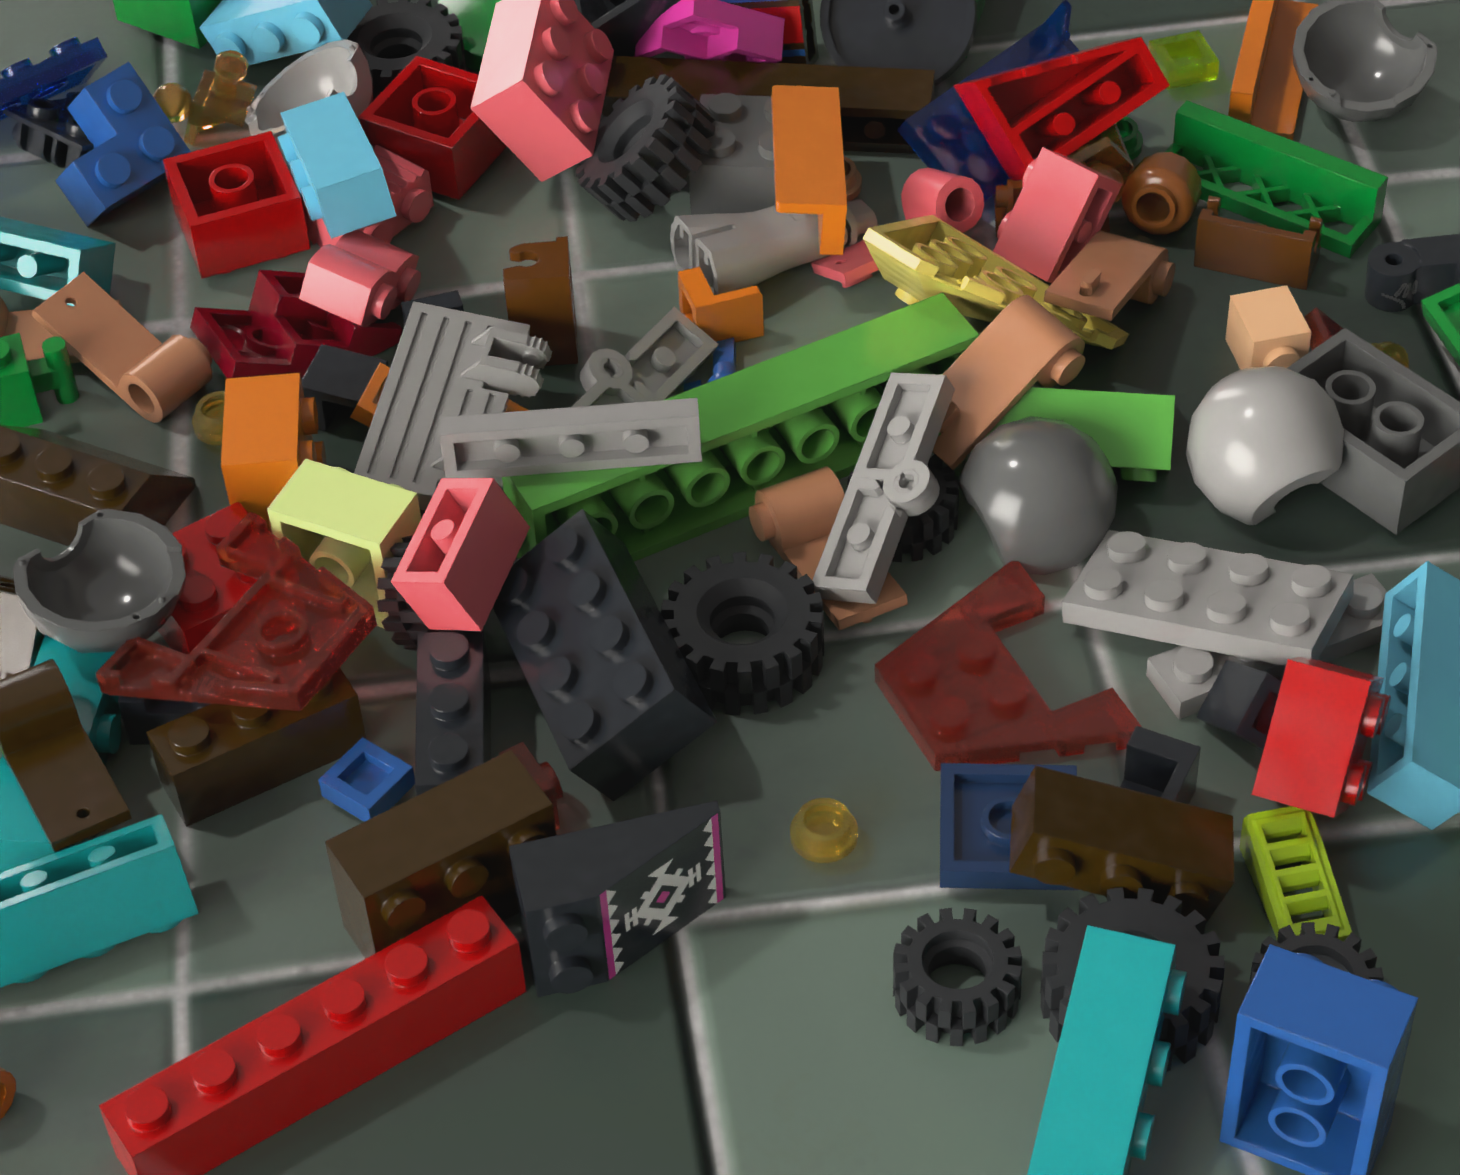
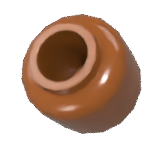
M1157 152L1143 158L1133 169L1122 191V206L1128 220L1139 230L1151 235H1167L1180 230L1190 220L1201 198V177L1191 162L1173 152Z

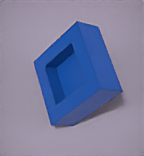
M362 737L318 781L322 797L365 822L391 809L415 785L413 766Z

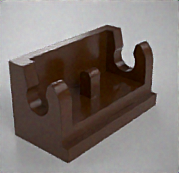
M1209 195L1207 209L1202 208L1198 217L1194 267L1307 290L1320 255L1323 219L1311 216L1309 230H1305L1303 234L1267 227L1264 224H1252L1220 217L1221 198Z
M568 236L556 237V241L523 243L510 248L509 255L511 261L534 260L537 263L527 267L519 265L503 269L508 321L530 325V337L536 336L548 342L552 354L550 361L545 366L578 364L577 320Z

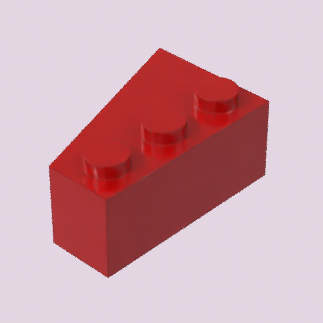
M1142 37L1111 42L953 86L1008 177L1013 179V181L1023 180L1027 167L1038 157L1042 147L1068 156L1169 87L1170 84Z

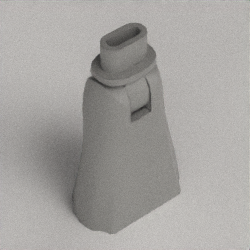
M861 199L847 202L844 246L856 244L858 235L866 233L869 227L877 226L875 213ZM775 205L746 213L676 215L674 222L671 224V251L677 271L700 267L714 295L757 286L786 270L830 256L820 254L817 214L779 213L776 211Z

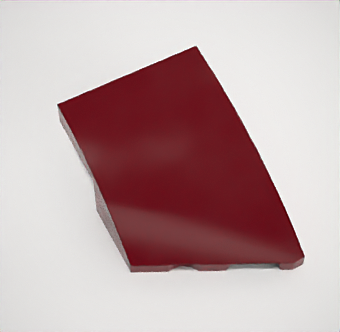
M273 270L258 271L249 310L195 307L190 325L191 330L207 348L211 357L227 379L300 373L301 378H303L321 344L374 356L398 344L403 329L394 322L372 323L367 327H362L302 301L299 297L305 273Z

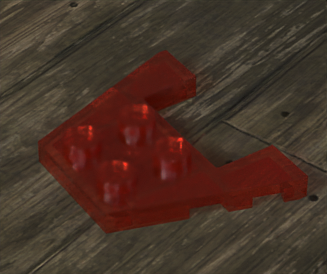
M249 512L218 544L216 551L221 567L258 579V581L189 654H184L141 637L127 640L95 674L101 692L108 695L301 711L377 626L373 605L322 566L316 569L301 557L300 549L286 536L281 539L277 538L269 531L267 522L262 517Z
M1019 561L1007 563L875 664V683L935 771H941V763L1002 764L1019 762L1020 753L1055 749L1060 757L1084 754L1085 745L1115 742L1117 750H1124L1135 727H1142L1113 687L1056 710H1051L995 633L1044 614L1045 596Z

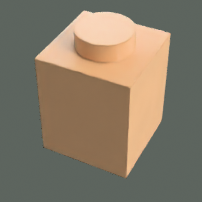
M1287 285L1230 295L1225 340L1240 370L1250 367L1267 366L1287 368L1309 353L1311 330Z

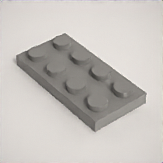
M1109 530L1062 600L1063 623L1286 666L1287 660L1291 658L1308 657L1316 660L1319 659L1354 595V580L1352 573L1329 570L1320 565H1302L1268 559L1253 553L1241 554L1207 548L1192 542L1180 543L1146 537L1136 532Z

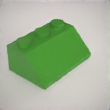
M1031 387L986 436L1000 425L1030 416L1063 420L1090 435L1097 442L1109 460L1111 467H1120L1119 480L1156 482L1157 470H1170L1175 395Z

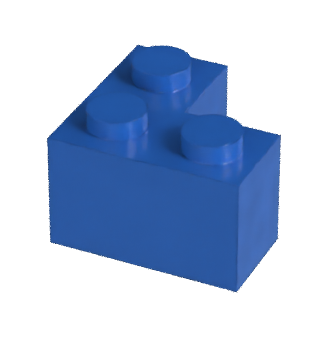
M130 62L123 64L86 86L67 107L84 134L93 144L94 149L74 160L55 182L88 227L166 179L163 159L191 152Z

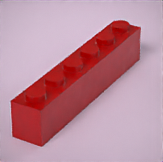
M483 895L475 898L100 1104L99 1108L116 1156L128 1175H203L525 993L526 985L519 941Z

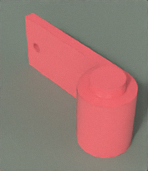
M929 167L918 169L912 173L904 183L901 193L902 208L906 220L934 215L962 233L977 224L984 209V194L980 185L972 178ZM864 240L844 248L843 255H830L811 263L814 274L841 282L843 288H848L873 276V272L879 270Z

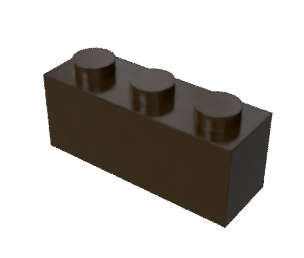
M330 652L147 731L160 782L186 827L338 760L362 737L366 739L358 694Z
M1035 765L1012 805L1009 872L1034 878L1045 884L1062 885L1102 895L1106 898L1107 889L1123 887L1124 899H1137L1138 888L1154 890L1153 902L1163 905L1168 895H1171L1183 901L1182 916L1187 917L1196 910L1208 922L1234 884L1233 816Z

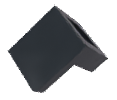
M321 344L301 380L304 397H315L318 411V430L327 431L340 405L355 408L379 363L381 362L389 367L388 360Z
M1226 660L1203 702L1197 718L1208 725L1236 735L1263 752L1282 681L1267 672Z
M1136 726L1127 743L1124 780L1120 787L1189 804L1196 791L1201 747Z

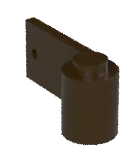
M50 659L1 679L0 751L53 851H59L86 838H93L102 831L132 819L129 808L81 725L69 688L55 661Z

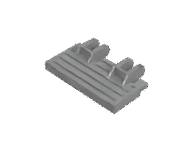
M413 301L354 474L387 484H396L406 490L416 492L420 510L426 511L441 478H446L439 438V417L501 413L506 411L509 395H521L528 398L536 396L538 390L542 388L544 381L539 368L544 369L546 363L550 361L552 354L548 342L536 336L530 337V325ZM494 477L495 481L502 489V477Z

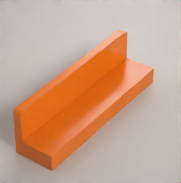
M1252 0L1231 88L1228 116L1293 140L1303 94L1302 85L1293 65V45L1297 27L1313 8L1319 6L1318 4L1288 0Z
M772 86L771 102L776 211L779 213L817 214L820 254L843 255L847 195L839 87Z

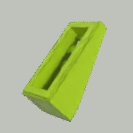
M1288 806L1251 813L1245 816L1242 822L1239 848L1276 938L1278 937L1279 929L1288 925L1291 926L1296 936L1300 935L1302 922L1293 924L1291 916L1322 911L1324 918L1304 922H1315V934L1323 935L1326 933L1327 924L1340 927L1338 939L1345 941L1352 930L1312 812ZM1300 861L1302 863V865L1280 870L1275 869V866ZM1311 887L1313 889L1312 892L1301 893L1284 897L1283 893L1301 890Z

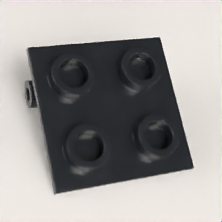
M69 92L66 94V98L57 100L34 98L28 100L27 105L4 108V115L18 121L12 131V137L16 140L17 146L49 163H53L59 168L65 169L74 160L93 150V144L67 109L80 92Z

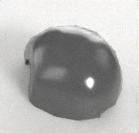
M1328 0L1313 8L1297 27L1293 45V65L1303 90L1317 106L1342 120L1370 122L1388 118L1413 104L1434 74L1438 50L1436 44L1420 32L1415 37H1406L1399 33L1387 18L1386 6L1378 0Z
M1030 416L1000 425L976 444L959 474V487L969 505L972 504L981 517L1000 560L1006 569L1015 573L1048 575L1077 566L1097 549L1115 518L1118 484L1109 460L1090 435L1063 420Z
M113 509L98 510L78 522V531L73 542L61 554L51 558H44L41 551L36 548L27 555L20 556L13 566L15 592L25 613L39 632L80 653L127 651L144 643L156 633L176 609L185 588L186 573L182 555L183 547L167 527L142 514Z

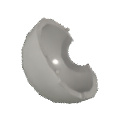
M348 39L329 42L307 52L285 67L264 87L251 106L246 108L248 114L245 122L249 126L250 136L272 131L281 151L277 136L287 133L280 114L281 112L341 92H345L358 117L373 100L372 74L368 60L358 43Z
M1250 367L1236 371L1221 379L1204 396L1191 417L1186 457L1194 483L1221 513L1244 524L1257 525L1276 512L1274 507L1284 496L1302 486L1318 484L1339 470L1342 463L1344 429L1334 400L1315 379L1308 378L1285 367Z

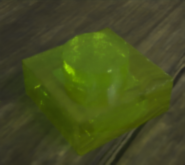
M1200 30L1149 40L1148 49L1170 84L1166 89L1187 87L1196 83L1218 79L1219 60Z

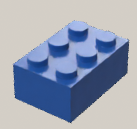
M1270 944L1237 1014L1219 1141L1305 1175H1370L1391 1126L1418 997L1398 991L1386 982L1373 979L1368 980L1329 966L1312 955L1294 953Z

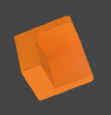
M700 267L678 272L680 312L714 341L717 342L734 337L737 343L764 336L763 295L758 286L714 295Z

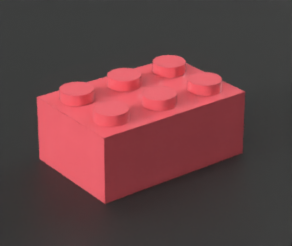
M502 0L496 3L470 109L543 182L593 156L614 49L606 34L600 29H595L581 14L574 0Z

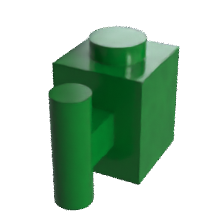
M20 333L0 337V425L27 427L43 423L37 393L54 390L56 400L61 404H71L78 400L80 394L66 342L63 338L55 336L46 339L42 343L44 358L28 361Z

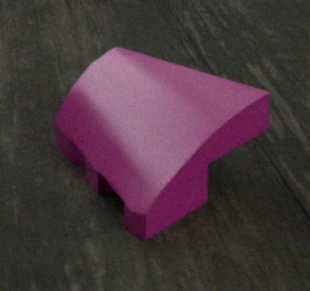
M681 0L654 21L635 45L634 57H653L668 51L683 55L685 59L777 63L782 61L785 19L719 0Z

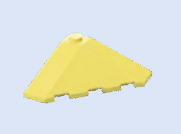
M934 215L869 227L863 237L883 279L898 287L895 295L908 305L944 293L963 316L992 322L1013 300L1023 295H1029L1082 338L1085 344L1112 350L1123 345L1129 336L1127 332L1105 319L1044 302L1045 291L1049 287L1048 284Z

